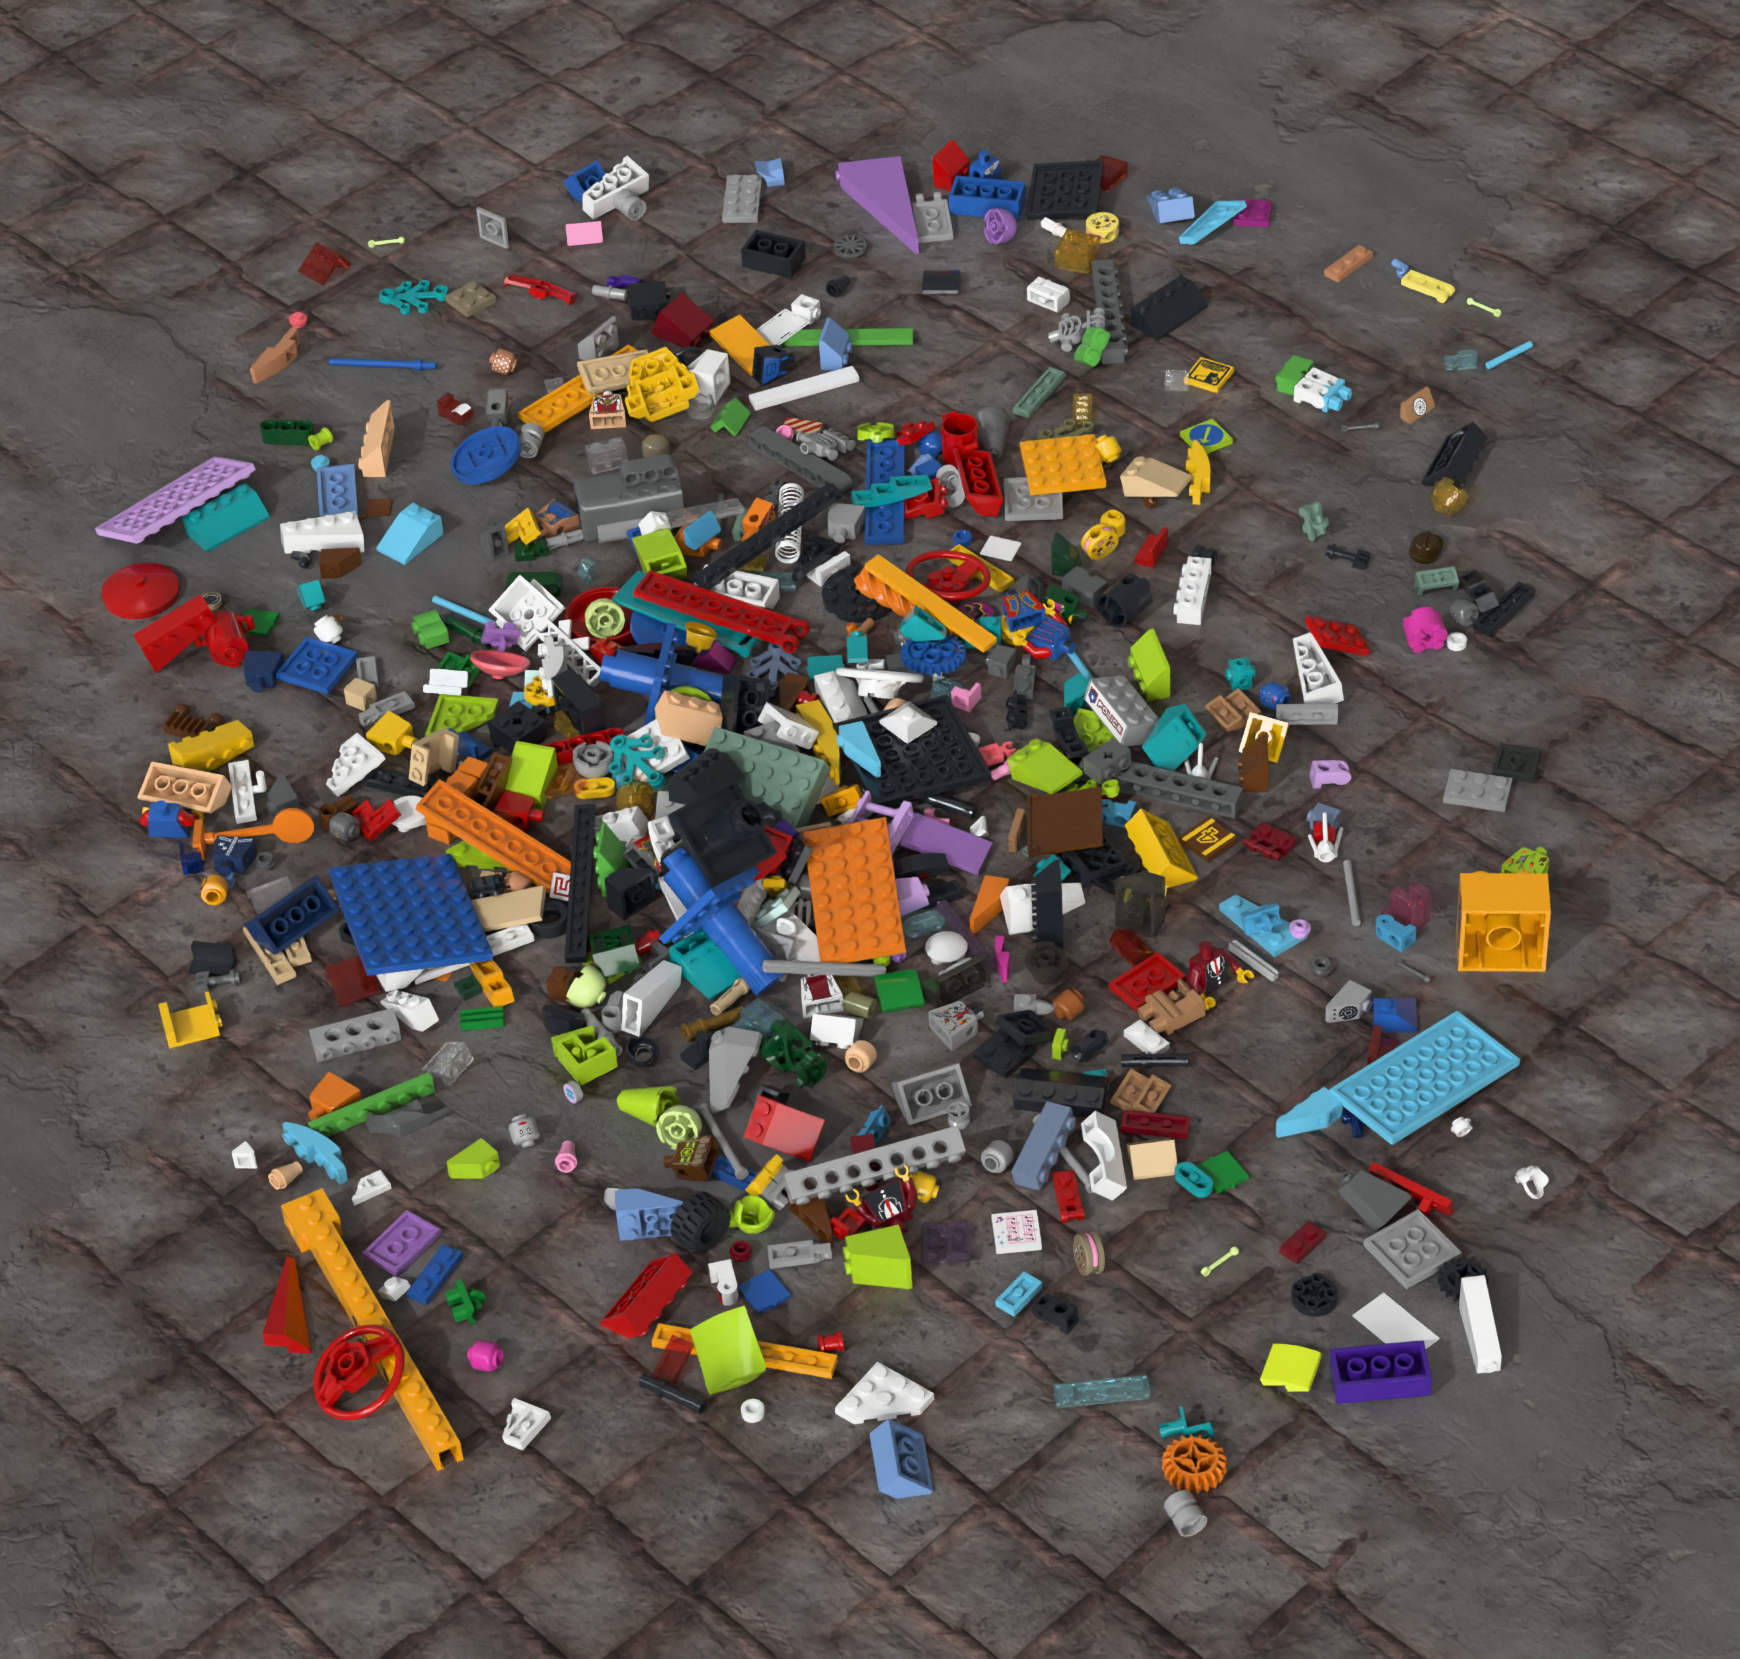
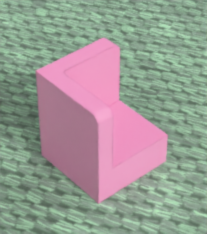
M976 683L970 691L956 686L951 690L952 705L967 712H970L981 699L980 683Z

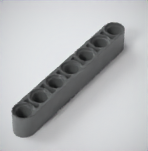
M760 426L746 436V440L751 448L819 488L830 484L843 493L852 487L853 483L848 474L812 453L803 454L800 446L765 426Z

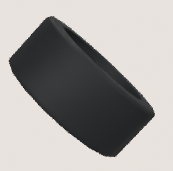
M545 900L543 916L557 915L561 918L550 924L530 923L531 931L536 936L544 939L557 938L563 935L567 928V907L557 900Z

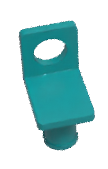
M1179 1406L1181 1414L1179 1420L1159 1424L1162 1439L1182 1433L1186 1438H1189L1190 1434L1198 1438L1199 1436H1196L1195 1433L1200 1430L1208 1431L1202 1436L1203 1439L1208 1437L1211 1439L1215 1438L1210 1422L1188 1427L1183 1406Z

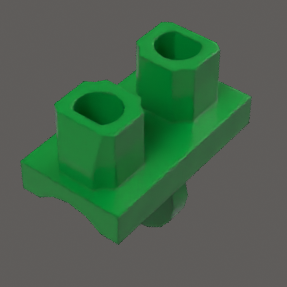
M462 1279L456 1280V1288L445 1291L446 1301L449 1306L461 1303V1305L451 1308L455 1322L468 1319L470 1325L477 1322L473 1314L474 1307L476 1309L482 1308L486 1296L483 1291L475 1290V1288H471L468 1294Z

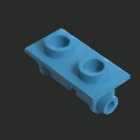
M883 1105L878 1110L870 1113L869 1118L864 1124L865 1128H862L859 1134L856 1135L872 1133L875 1146H877L892 1122Z

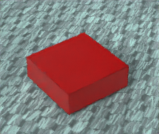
M1319 820L1314 824L1313 839L1317 842L1323 840V822ZM1327 825L1328 840L1334 845L1336 828Z

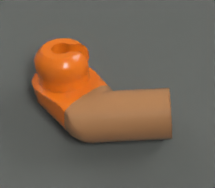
M867 618L861 626L849 623L846 626V630L849 635H851V631H863V634H867L875 625V622L871 618Z

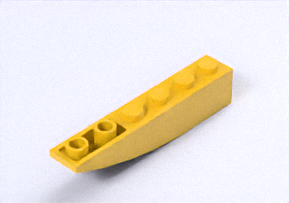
M819 700L796 705V714L819 731L812 745L815 756L827 763L831 769L828 778H832L835 785H840V751L836 740L837 733L832 727V720Z

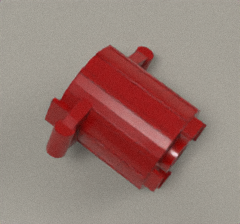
M956 410L942 415L941 438L944 464L958 468L953 448L958 447L964 450L965 453L979 450L977 420L971 415L958 413Z
M228 610L216 611L213 615L217 621L202 633L204 640L201 641L199 636L193 641L196 647L208 645L211 657L216 664L230 666L231 669L236 668L245 659V651H249L245 633L255 629L253 618L251 615L240 616V613L236 615V613Z

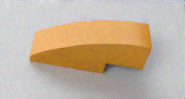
M493 960L469 963L481 989L493 1007L504 1006L514 1002L511 986L504 979L502 970Z

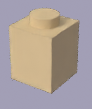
M356 677L344 688L346 704L362 711H366L370 708V704L377 701L375 685Z

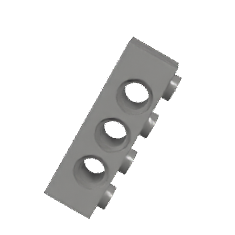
M393 1008L309 1030L317 1062L402 1040Z

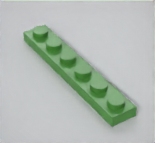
M429 1072L312 1120L308 1122V1127L325 1137L332 1136L366 1122V1116L371 1112L372 1115H382L434 1093L433 1078Z

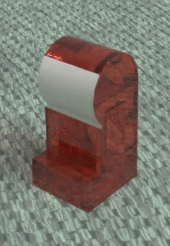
M449 392L437 400L439 416L458 425H463L474 416L473 410L469 405L455 400L454 395Z

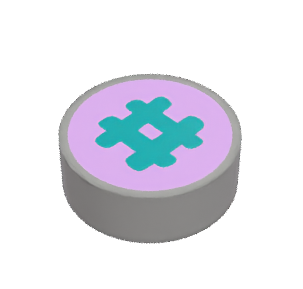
M570 1081L564 1084L565 1096L571 1103L575 1104L583 1099L582 1089L577 1082Z

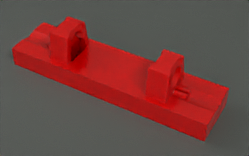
M1372 1162L1368 1170L1371 1172V1175L1409 1193L1412 1198L1420 1201L1418 1209L1426 1217L1429 1216L1433 1208L1448 1216H1451L1455 1210L1452 1200L1375 1162Z

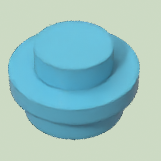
M318 455L311 460V466L316 472V468L329 467L330 465L329 458L323 455Z

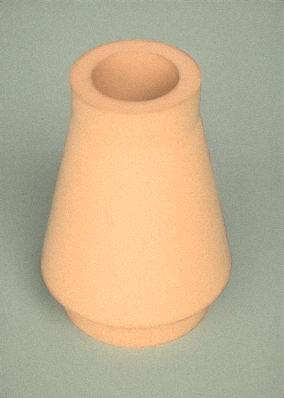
M295 1161L292 1164L273 1169L268 1178L275 1189H284L303 1172V1169Z

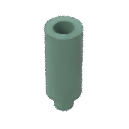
M742 508L738 510L732 529L735 541H740L744 535L742 520L747 514L748 509Z

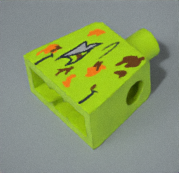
M1523 847L1502 864L1501 873L1528 871L1533 874H1548L1549 858L1547 857V851L1542 847H1537L1535 851Z

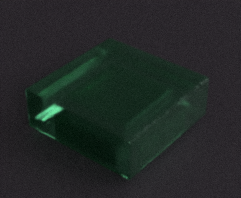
M473 974L454 983V988L464 1001L483 993V987Z

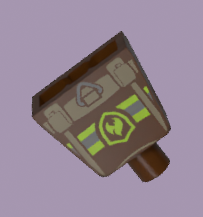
M712 1135L683 1140L677 1144L674 1154L664 1156V1166L672 1168L680 1180L709 1182L720 1149Z

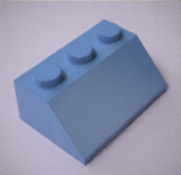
M889 1418L869 1433L880 1492L896 1499L927 1495L934 1492L923 1434Z

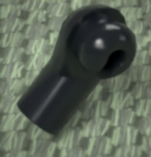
M292 551L291 558L299 561L298 565L303 569H307L312 562L310 556L304 552Z

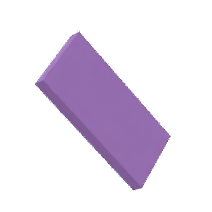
M916 812L900 843L901 846L921 854L944 853L946 854L948 864L975 875L979 874L993 842Z

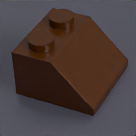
M1262 734L1242 749V757H1238V770H1242V772H1239V784H1243V792H1268L1269 757L1267 734Z

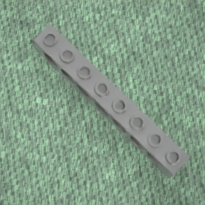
M957 1125L785 1173L783 1180L790 1204L797 1203L799 1206L809 1203L810 1199L815 1197L825 1199L832 1196L831 1193L833 1192L847 1193L858 1185L868 1187L875 1184L876 1180L884 1179V1181H889L897 1178L895 1173L897 1165L891 1162V1158L894 1156L902 1159L903 1164L898 1165L900 1173L906 1174L904 1164H907L910 1167L908 1175L918 1172V1169L927 1166V1169H932L940 1166V1162L947 1160L949 1163L957 1162L962 1159L961 1157L964 1156L966 1150ZM941 1144L945 1147L946 1152L937 1153L934 1146ZM919 1150L924 1154V1158L916 1159L912 1152ZM876 1162L881 1166V1170L877 1172L872 1171L869 1164ZM854 1168L858 1170L859 1176L856 1178L850 1177L847 1171ZM830 1174L835 1175L838 1182L831 1184L827 1182L826 1176ZM808 1180L813 1181L816 1184V1188L809 1190L804 1186V1182Z

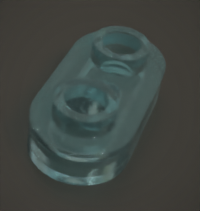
M931 910L908 918L903 924V930L910 938L919 937L940 930L945 923V918L939 910Z

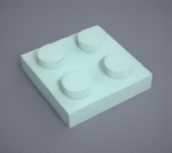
M796 886L790 890L787 888L782 890L774 901L772 899L767 900L761 906L762 909L755 914L757 918L752 923L755 929L762 928L786 912L800 894Z

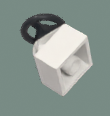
M694 346L678 350L674 355L682 361L689 372L695 375L700 389L694 399L716 405L730 384L728 354L709 349L703 353L702 350ZM695 352L698 356L686 357L684 353Z

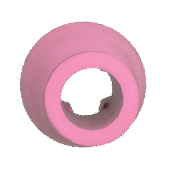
M564 1141L562 1143V1147L555 1159V1164L561 1172H571L577 1166L575 1144L572 1141Z

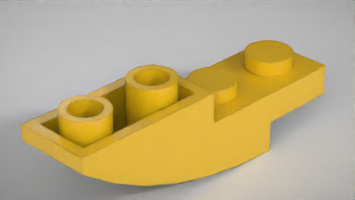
M1193 440L1192 448H1188V459L1190 460H1186V471H1189L1191 484H1193L1189 488V496H1193L1192 504L1200 505L1202 492L1210 493L1211 471L1209 459L1204 448L1197 440Z

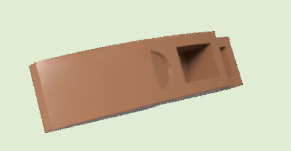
M291 327L284 334L280 342L276 344L275 348L267 347L250 368L253 383H259L274 376L298 356L297 346L300 344L298 328Z

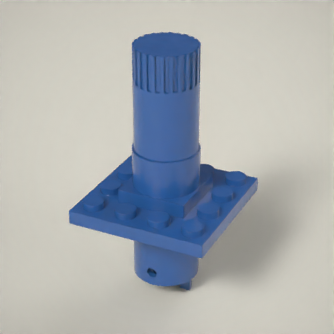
M668 622L659 659L619 649L616 657L605 654L603 657L599 675L600 681L610 683L609 687L650 696L644 726L655 720V706L664 691H670L680 686H691L702 690L713 702L719 704L721 708L723 676L726 675L675 663L677 653H674L675 646L671 645L676 644L678 633L674 632L676 626L674 623Z
M684 846L663 860L670 869L663 880L687 909L659 937L663 944L670 941L675 943L683 936L686 937L692 932L695 933L703 929L756 996L767 991L785 976L786 973H765L763 971L762 965L764 960L777 959L735 905L743 894L741 890L744 887L745 889L749 888L756 882L754 878L760 872L755 866L710 889L691 854Z

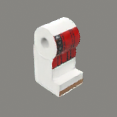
M731 1259L709 1263L711 1283L718 1282L719 1302L726 1306L735 1304L738 1301V1291Z

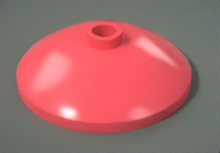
M478 650L472 652L470 660L476 667L487 674H491L495 679H504V677L517 675L527 670L530 666V661L526 657L506 651L499 653L498 650Z

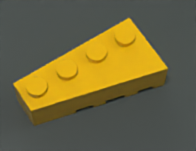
M235 720L216 727L214 731L208 732L206 730L200 732L199 736L182 738V742L175 743L173 741L168 743L173 766L210 773L254 747L252 732L239 720Z

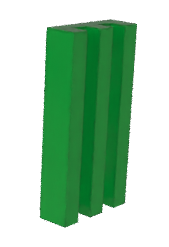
M503 1006L460 1010L461 1031L504 1027Z

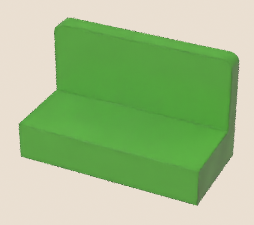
M735 397L723 406L710 428L717 432L722 427H725L733 436H736L751 413Z

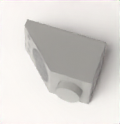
M1349 980L1326 1005L1325 1021L1332 1023L1360 1019L1372 1007V991Z

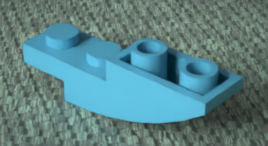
M290 1122L282 1124L284 1130L282 1134L283 1139L287 1145L294 1147L299 1158L303 1157L309 1164L316 1161L318 1166H323L328 1176L332 1180L335 1179L340 1185L348 1181L341 1149L334 1142L308 1127Z

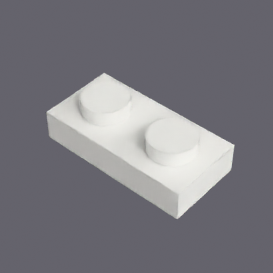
M1138 1020L1124 1030V1037L1140 1050L1146 1051V1054L1164 1053L1170 1049V1043L1141 1020Z

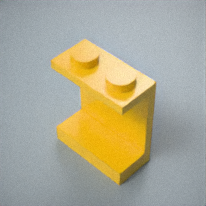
M209 991L205 992L206 1005L169 1013L167 1002L158 1004L169 1048L220 1036L218 1027H221L222 1023L220 1015L215 1014L218 1011L216 1000H211Z

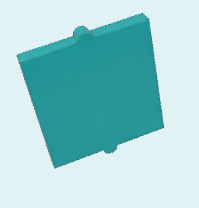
M842 655L807 657L808 667H806V672H808L810 682H814L815 675L832 671L836 672L837 668L845 667Z

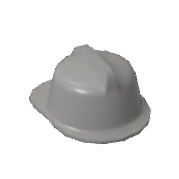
M944 465L938 470L936 478H939L941 483L945 484L948 489V495H945L948 506L952 508L958 507L965 499L959 471L952 465Z

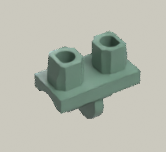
M1315 501L1310 505L1305 504L1299 508V514L1305 520L1302 526L1303 532L1308 534L1310 541H1315L1318 536L1327 533L1326 527L1329 525V520L1323 517L1320 502Z

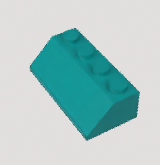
M246 483L182 517L186 535L206 552L215 549L270 518L257 493Z

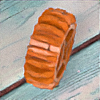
M1190 1434L1189 1438L1181 1435L1180 1441L1173 1439L1172 1445H1167L1166 1452L1162 1456L1164 1476L1166 1480H1169L1171 1486L1177 1485L1178 1491L1186 1489L1188 1491H1195L1197 1495L1200 1490L1208 1493L1209 1487L1216 1489L1217 1483H1222L1223 1476H1225L1227 1471V1458L1223 1448H1219L1218 1442L1212 1443L1210 1437L1203 1439L1201 1434L1198 1438Z

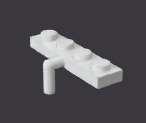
M248 760L228 763L236 823L257 821L253 794L262 793L267 790L264 772H256L258 785L252 786Z

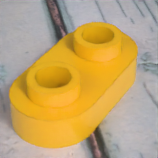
M608 777L582 779L574 784L575 795L580 799L609 797L616 790L614 780Z

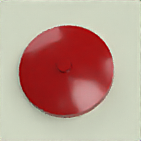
M149 562L136 563L117 570L107 578L102 587V599L107 610L125 619H144L156 616L169 609L176 602L180 594L179 580L175 572L167 566Z

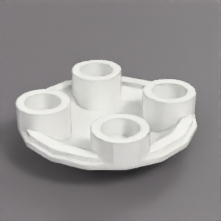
M943 931L934 934L928 939L925 950L928 956L931 957L932 963L936 965L943 962H961L965 959L968 943L958 933Z

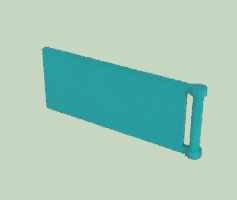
M637 571L612 597V600L621 606L667 624L668 622L676 624L675 627L686 631L685 624L687 622L705 624L715 630L717 635L715 640L718 643L738 652L744 658L751 654L754 646L761 640L752 637L746 645H740L748 636L747 634L733 631L732 629L715 625L712 622L697 619L694 616L679 613L676 610L661 607L658 604L634 597V589L646 575V573Z

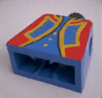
M1015 589L1007 591L1006 596L1003 598V614L1009 632L1039 625L1044 620L1045 608L1030 591L1026 590L1017 593Z

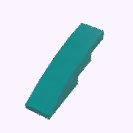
M928 475L890 477V483L871 484L870 490L852 491L851 499L853 505H862L865 508L876 507L912 498L931 490L932 485Z

